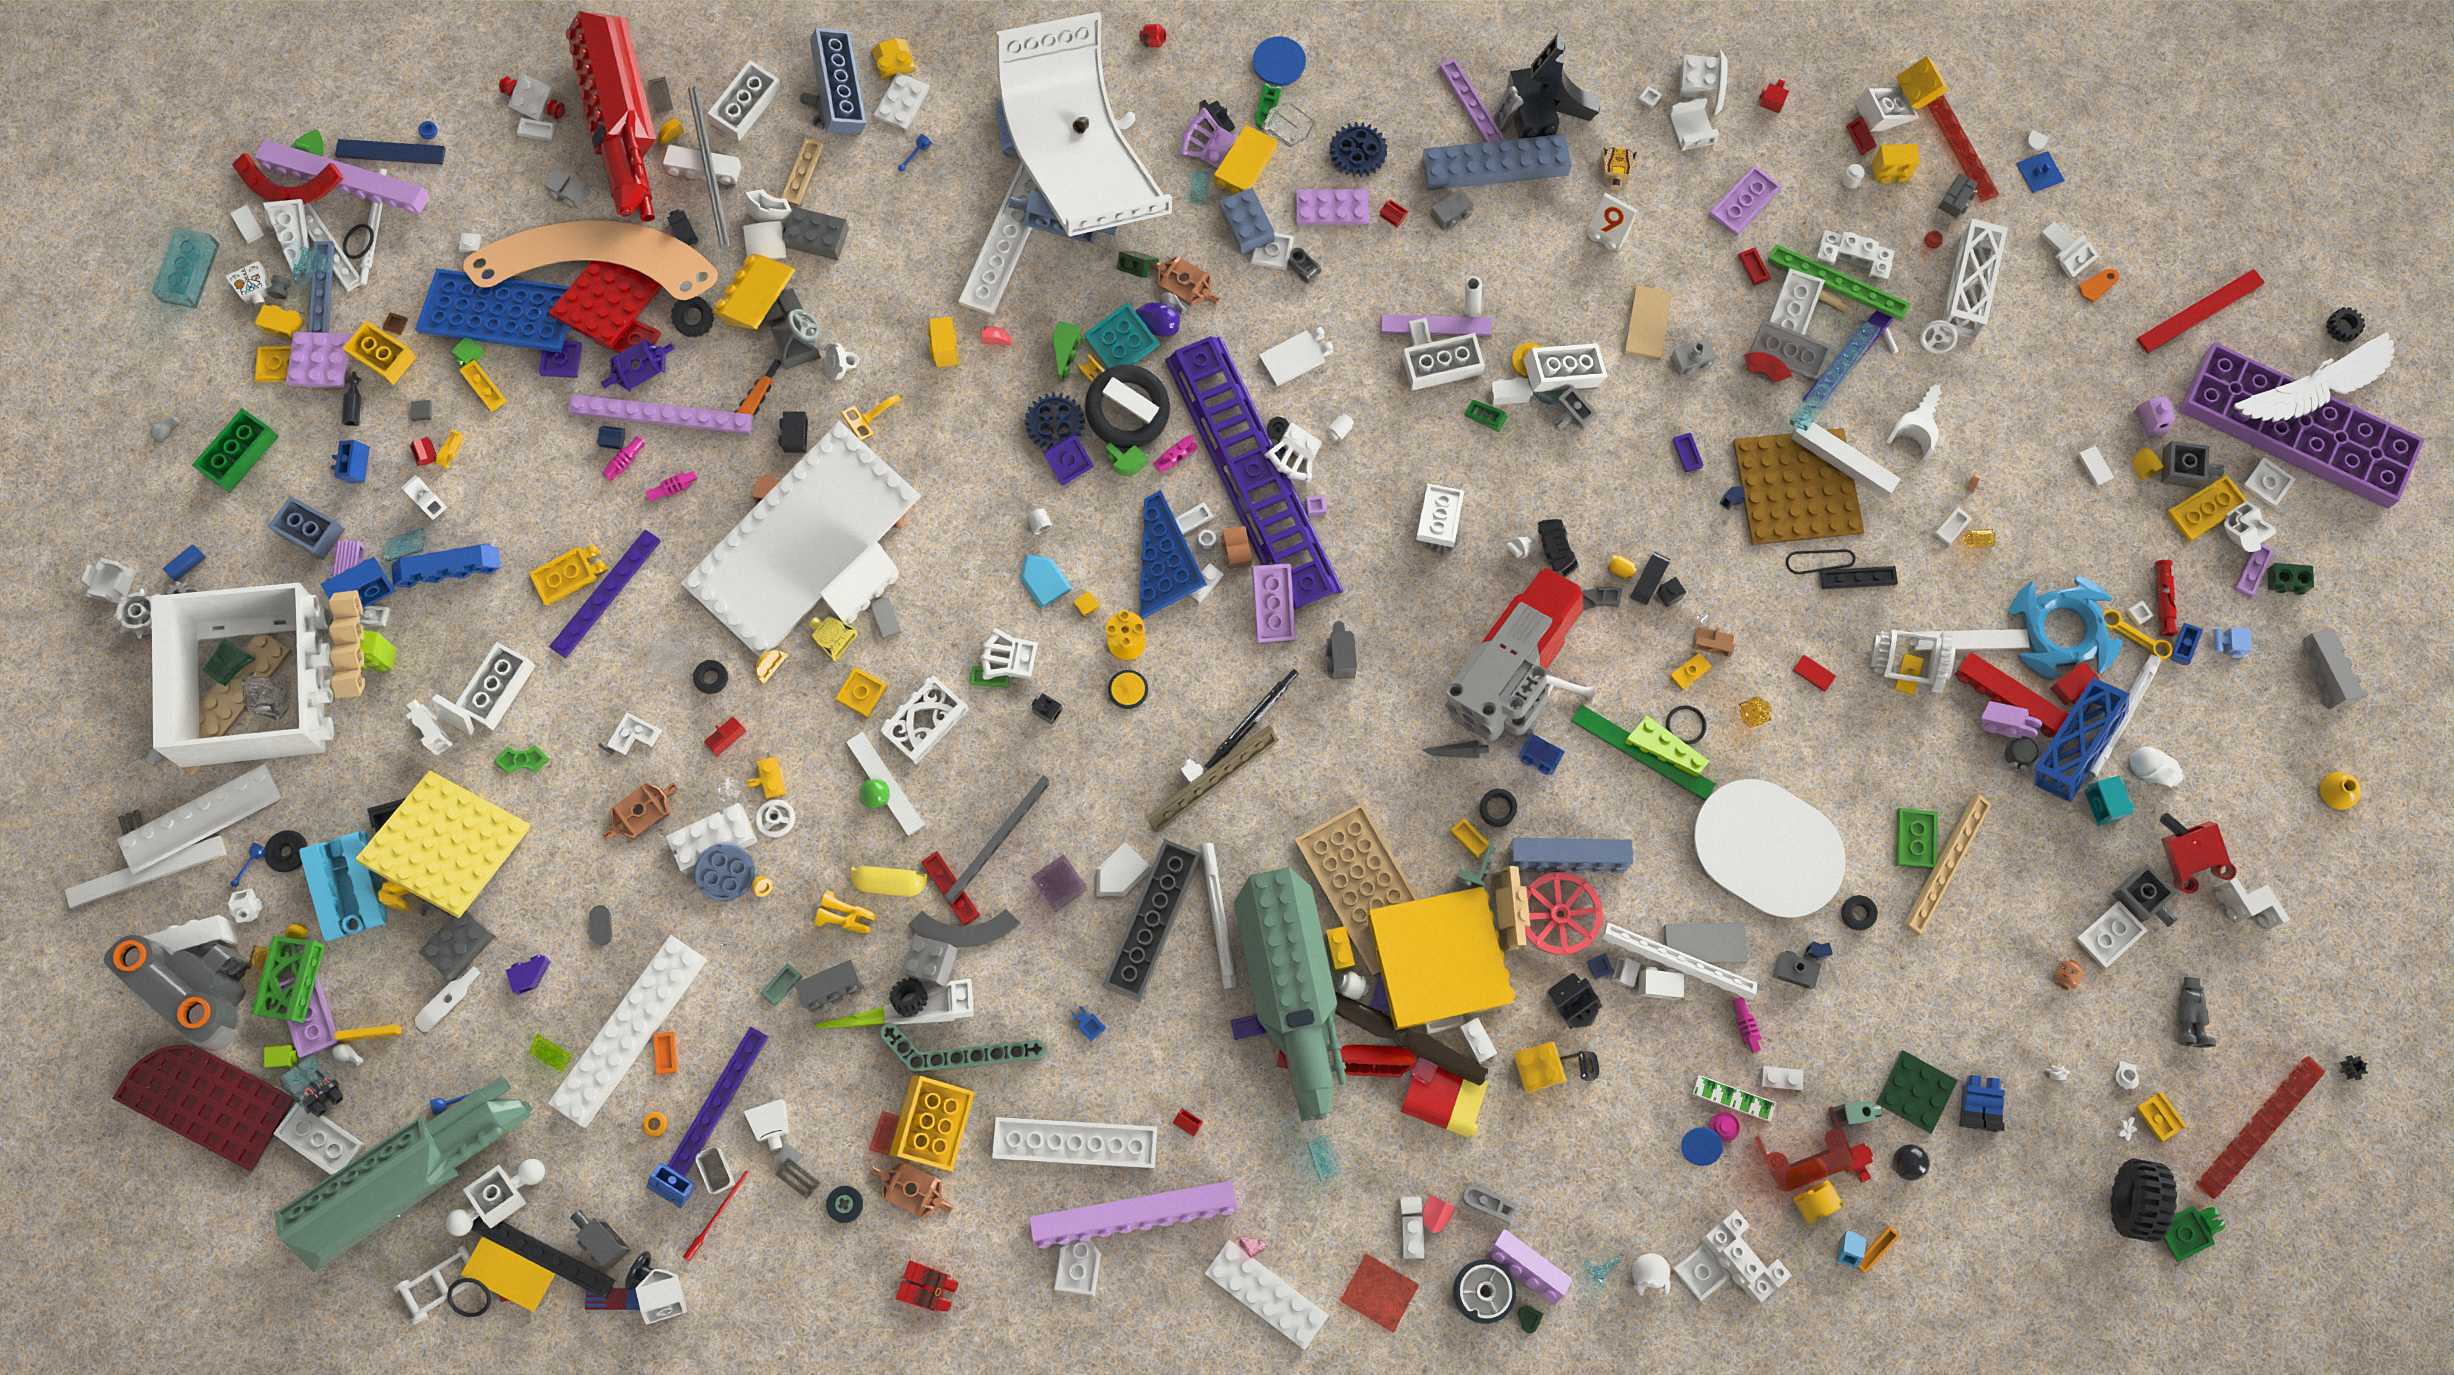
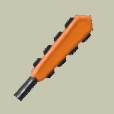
M775 359L767 373L755 381V387L748 391V397L741 401L739 404L740 408L735 410L734 413L752 414V416L758 413L760 403H763L766 398L765 394L772 388V377L782 363L780 360Z

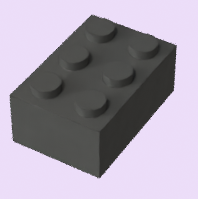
M794 207L783 240L786 248L839 260L849 227L846 219Z
M465 910L460 918L453 915L418 953L446 978L454 981L496 936L469 911Z
M851 959L794 983L802 1005L807 1010H812L813 1012L822 1010L827 1003L836 1004L842 1001V997L848 994L850 996L857 995L862 992V988H865L857 965Z

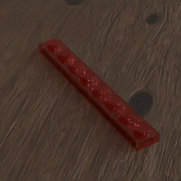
M1944 94L1927 104L1968 179L1977 182L1978 185L1975 190L1978 191L1976 194L1981 203L1998 197L1999 192Z

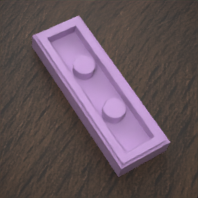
M2260 543V550L2250 553L2234 588L2235 591L2250 598L2254 597L2275 551Z

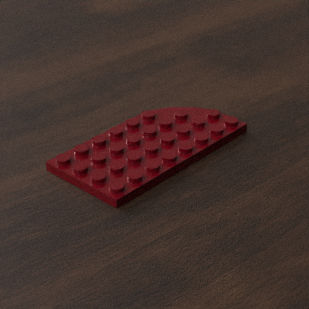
M174 1045L158 1049L139 1060L130 1069L112 1099L252 1172L272 1140L273 1133L282 1123L296 1097L204 1049L190 1045Z

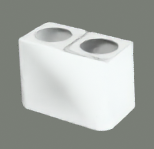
M711 1147L697 1154L696 1163L709 1193L718 1194L736 1185L721 1149ZM718 1151L730 1182L727 1186L715 1191L702 1158Z

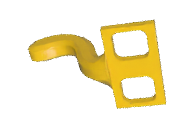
M899 395L891 396L867 414H860L857 408L853 406L843 411L841 415L853 433L860 440H863L873 434L868 423L890 406L897 404L901 398ZM850 410L857 416V419L851 421L846 415ZM863 426L868 435L862 437L857 428Z

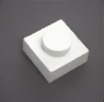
M462 233L459 245L460 252L474 253L478 251L481 235Z

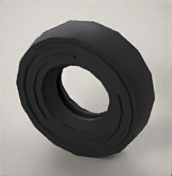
M705 660L695 668L693 682L701 692L716 694L726 686L728 672L720 662ZM710 670L718 674L717 680L712 684L704 682L703 678L704 674Z
M1852 896L1842 905V920L1853 930H1866L1873 926L1877 920V906L1866 896ZM1855 906L1865 908L1867 915L1864 920L1854 918L1852 909Z

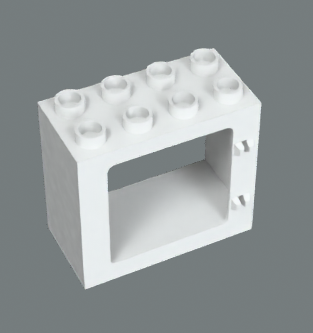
M300 583L152 596L153 748L179 767L324 753L325 740H333L334 738L332 718L324 717V703H331L333 700L330 680H323V666L331 665L329 661L330 646L328 643H322V630L329 629L331 623L328 608L326 606L321 607L315 594L310 595ZM275 622H277V623H286V624L275 625ZM296 631L299 729L199 739L198 642L208 639Z

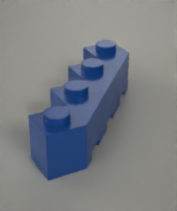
M485 543L401 557L391 565L393 586L411 588L419 582L439 583L446 577L465 579L472 573L493 574L500 569L499 548Z

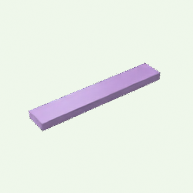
M1454 58L1439 66L1441 72L1485 142L1506 140L1457 60Z
M1382 314L1381 334H1410L1409 321L1427 318L1430 335L1463 336L1475 333L1476 336L1491 337V318Z

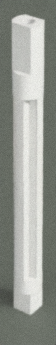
M2151 654L2147 663L2144 664L2129 691V712L2089 773L2090 777L2096 778L2105 761L2109 758L2156 674L2157 668L2161 663V657Z
M1204 843L1200 845L1223 986L1224 990L1238 987L1228 936L1213 843Z

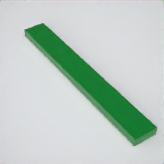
M1582 704L1571 720L1572 723L1704 801L1707 800L1716 783L1702 775L1695 777L1674 767V764L1669 761L1664 762L1658 759V756L1655 754L1645 753L1634 744L1630 746L1624 743L1631 733Z

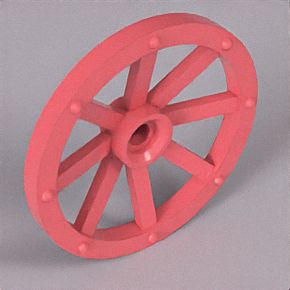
M1554 872L1539 877L1528 886L1527 899L1529 900L1530 896L1533 895L1551 911L1548 913H1529L1530 920L1551 919V922L1538 937H1536L1529 926L1525 927V935L1534 946L1549 954L1570 955L1583 950L1592 943L1602 925L1603 909L1597 892L1587 881L1571 873ZM1560 880L1569 881L1579 886L1565 904H1562ZM1553 881L1555 906L1536 890L1539 886ZM1584 890L1591 898L1594 907L1570 911L1569 908ZM1558 912H1561L1563 914V918L1557 917L1556 914ZM1595 914V922L1591 932L1570 919V917ZM1565 923L1586 938L1580 943L1568 947ZM1556 924L1559 927L1562 947L1551 946L1543 942Z

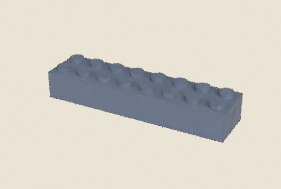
M1566 134L1425 148L1422 156L1427 191L1569 176L1571 169Z

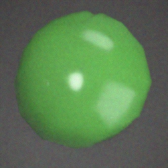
M881 779L865 781L859 789L860 801L869 809H876L886 805L890 797L889 787Z

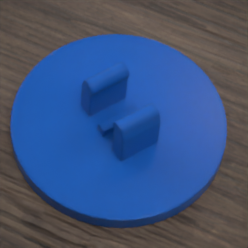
M1699 1127L1685 1134L1681 1142V1149L1684 1157L1690 1163L1698 1166H1707L1720 1158L1723 1145L1721 1138L1715 1131Z

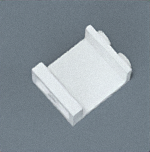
M1697 98L1686 103L1679 102L1671 108L1669 115L1682 151L1717 142L1719 132L1717 129L1712 130L1705 111L1707 98Z

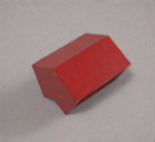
M1390 199L1385 202L1379 216L1398 228L1409 211Z
M1183 1108L1178 1112L1173 1121L1175 1126L1192 1137H1195L1203 1123L1202 1120Z

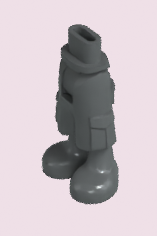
M2184 977L2179 1008V1022L2183 1025L2181 1035L2177 1038L2178 1044L2199 1048L2215 1047V1038L2207 1036L2204 1026L2209 1025V1012L2206 1008L2204 992H2202L2204 987L2200 985V978ZM2192 1025L2195 1026L2194 1035L2192 1033Z

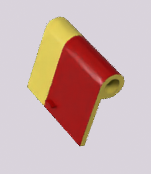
M1419 1059L1400 1112L1470 1138V1135L1474 1136L1477 1131L1478 1124H1475L1489 1081L1485 1080L1482 1085L1478 1086Z

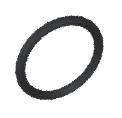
M359 224L349 230L343 241V252L348 258L358 259L370 250L374 241L372 228L367 224ZM358 228H367L370 232V240L367 247L358 255H350L346 248L349 237Z
M1688 705L1678 706L1667 716V730L1673 734L1670 728V720L1674 713L1683 709L1692 710L1702 720V732L1693 740L1681 741L1687 745L1700 741L1707 729L1704 715L1695 707Z
M459 1279L452 1283L447 1293L448 1303L451 1308L465 1317L480 1316L488 1310L491 1304V1295L488 1288L476 1279ZM463 1282L477 1284L486 1294L487 1301L485 1307L475 1313L460 1310L452 1300L453 1289Z

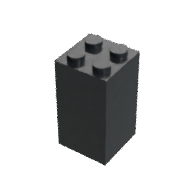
M1531 68L1510 71L1506 90L1514 86L1518 91L1517 95L1521 96L1523 104L1517 108L1513 117L1518 139L1556 135L1560 121L1554 99L1542 95V83L1531 80Z

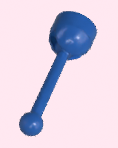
M924 134L919 135L916 140V149L903 164L898 166L899 171L903 172L905 170V166L920 149L925 150L929 148L932 142Z
M253 842L249 848V855L251 857L236 879L231 881L233 887L239 885V880L252 861L264 856L267 851L264 847Z
M468 1095L445 1101L442 1098L430 1100L433 1114L443 1113L447 1109V1105L459 1102Z

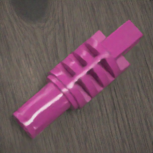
M636 436L626 448H621L620 452L609 461L607 467L602 472L604 477L612 481L617 475H620L631 464V461L635 459L636 453L645 445L644 441Z
M694 471L687 474L681 472L662 481L661 485L646 491V495L650 502L665 495L671 496L689 488V483L697 480V476Z
M1740 997L1732 1000L1738 1016L1736 1022L1744 1044L1749 1043L1752 1053L1761 1051L1758 1040L1762 1038L1754 1016L1749 1014L1744 998Z

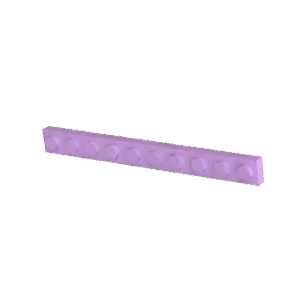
M571 394L568 413L575 415L750 434L753 422L752 414Z

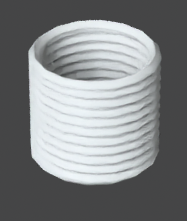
M1044 509L1035 510L1027 515L1026 519L1034 534H1040L1041 531L1038 529L1041 527L1049 530L1052 526Z

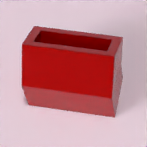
M428 436L411 442L410 449L417 466L428 465L436 461L437 454Z

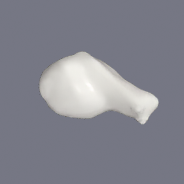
M348 1043L336 1045L332 1049L333 1057L338 1061H351L356 1066L363 1062V1059L358 1056Z

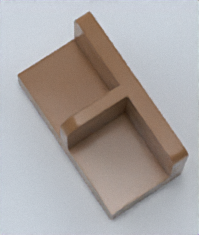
M1697 627L1692 649L1730 657L1735 648L1733 644L1734 635L1719 632V627L1715 630Z

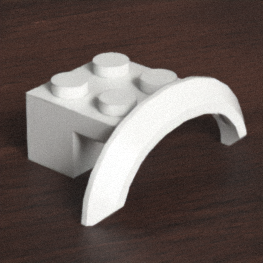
M1720 50L1717 53V58L1684 55L1680 65L1679 96L1697 98L1699 91L1716 92L1717 99L1714 115H1717L1722 110L1726 91V56Z

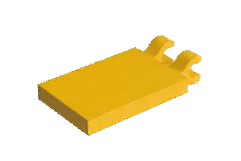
M594 544L584 550L579 546L529 573L544 605L548 606L598 580L596 574H601L608 570L602 560L590 565L588 559L600 555L598 548Z

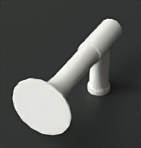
M1547 675L1546 687L1548 689V696L1553 686L1580 693L1588 699V703L1592 702L1596 692V684H1593L1591 687H1582Z

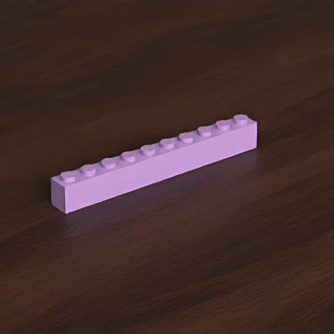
M265 139L255 156L260 166L265 170H275L279 174H288L298 180L305 179L307 181L317 176L329 163H333L344 177L335 189L345 194H354L361 199H371L378 204H387L394 209L398 207L408 213L420 214L429 198L428 193L422 186Z
M1226 1181L1031 1216L1030 1224L1034 1246L1047 1248L1055 1243L1068 1244L1071 1240L1079 1239L1080 1241H1086L1094 1236L1108 1237L1116 1232L1129 1233L1132 1229L1140 1228L1141 1230H1147L1155 1225L1169 1226L1177 1221L1183 1223L1190 1222L1193 1218L1201 1217L1202 1219H1208L1216 1214L1230 1215L1233 1211H1237L1233 1182Z

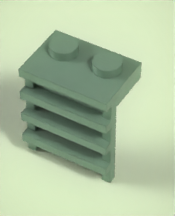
M1491 838L1479 875L1459 869L1457 879H1460V884L1469 887L1471 883L1480 887L1484 886L1485 882L1481 881L1483 875L1487 876L1488 870H1485L1486 865H1491L1493 859H1490L1489 856L1490 853L1494 854L1496 848L1493 847L1495 839Z

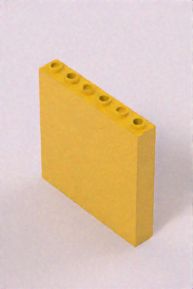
M1484 886L1372 909L1367 912L1370 932L1395 1030L1509 1006L1513 1003L1515 995L1513 988H1510L1508 983L1510 979L1509 971L1504 967V952L1499 948L1498 941L1500 937L1498 930L1494 929L1493 922L1495 918L1493 911L1489 909V894L1484 890Z

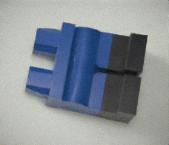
M1969 1075L1966 1086L1962 1087L1959 1127L1994 1132L2005 1131V1123H2003V1096H2005V1090H2001L2000 1079L1987 1078L1985 1088L1980 1087L1981 1076Z

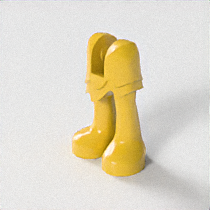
M826 890L821 901V907L838 910L849 915L843 917L826 909L819 908L814 925L822 927L825 923H833L842 926L841 929H846V931L868 934L871 928L864 924H859L860 918L874 921L875 914L863 907H855L841 902L835 898L832 891Z

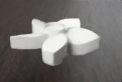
M2131 1117L2127 1122L2121 1120L2117 1135L2129 1141L2131 1133L2137 1131V1128L2132 1126L2135 1118Z

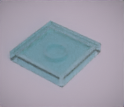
M421 528L386 539L385 561H393L424 551V530Z

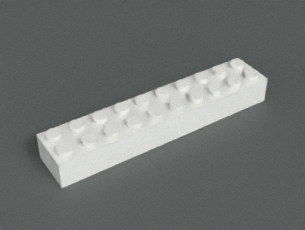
M670 935L548 1104L578 1125L587 1128L704 966L707 959Z

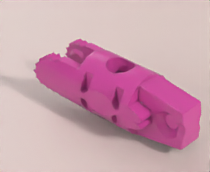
M1191 434L1186 436L1165 451L1153 463L1155 468L1162 473L1195 451L1198 446L1196 443H1193V436Z

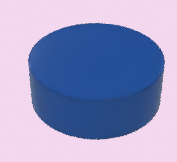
M431 121L421 123L418 128L419 134L424 139H432L438 133L436 125Z

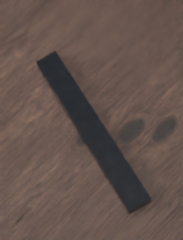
M480 1216L473 1220L472 1231L603 1299L607 1298L616 1282V1279L503 1221L490 1228Z

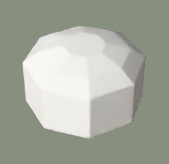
M1203 530L1198 535V545L1203 549H1211L1216 544V536L1211 530Z

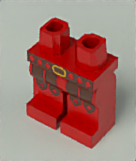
M909 1260L903 1279L921 1284L923 1287L901 1281L895 1299L938 1312V1310L949 1312L952 1301L943 1298L945 1290L956 1293L959 1282L950 1278L948 1274Z

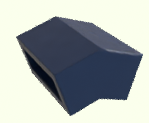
M604 425L599 428L597 440L599 447L619 450L623 448L625 428Z
M1743 485L1731 487L1719 503L1727 510L1733 505L1741 504L1746 497Z
M1815 941L1811 942L1807 946L1804 957H1810L1816 961L1833 955L1830 943L1820 944Z

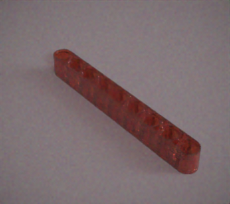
M2310 1056L2305 1057L2301 1061L2302 1064L2295 1067L2289 1074L2290 1078L2282 1082L2276 1089L2277 1093L2272 1094L2263 1104L2265 1107L2263 1109L2260 1108L2251 1118L2252 1122H2248L2239 1132V1137H2235L2226 1147V1152L2223 1151L2213 1162L2215 1163L2213 1167L2210 1166L2201 1176L2202 1179L2196 1182V1185L2211 1199H2215L2226 1189L2324 1075L2325 1070Z

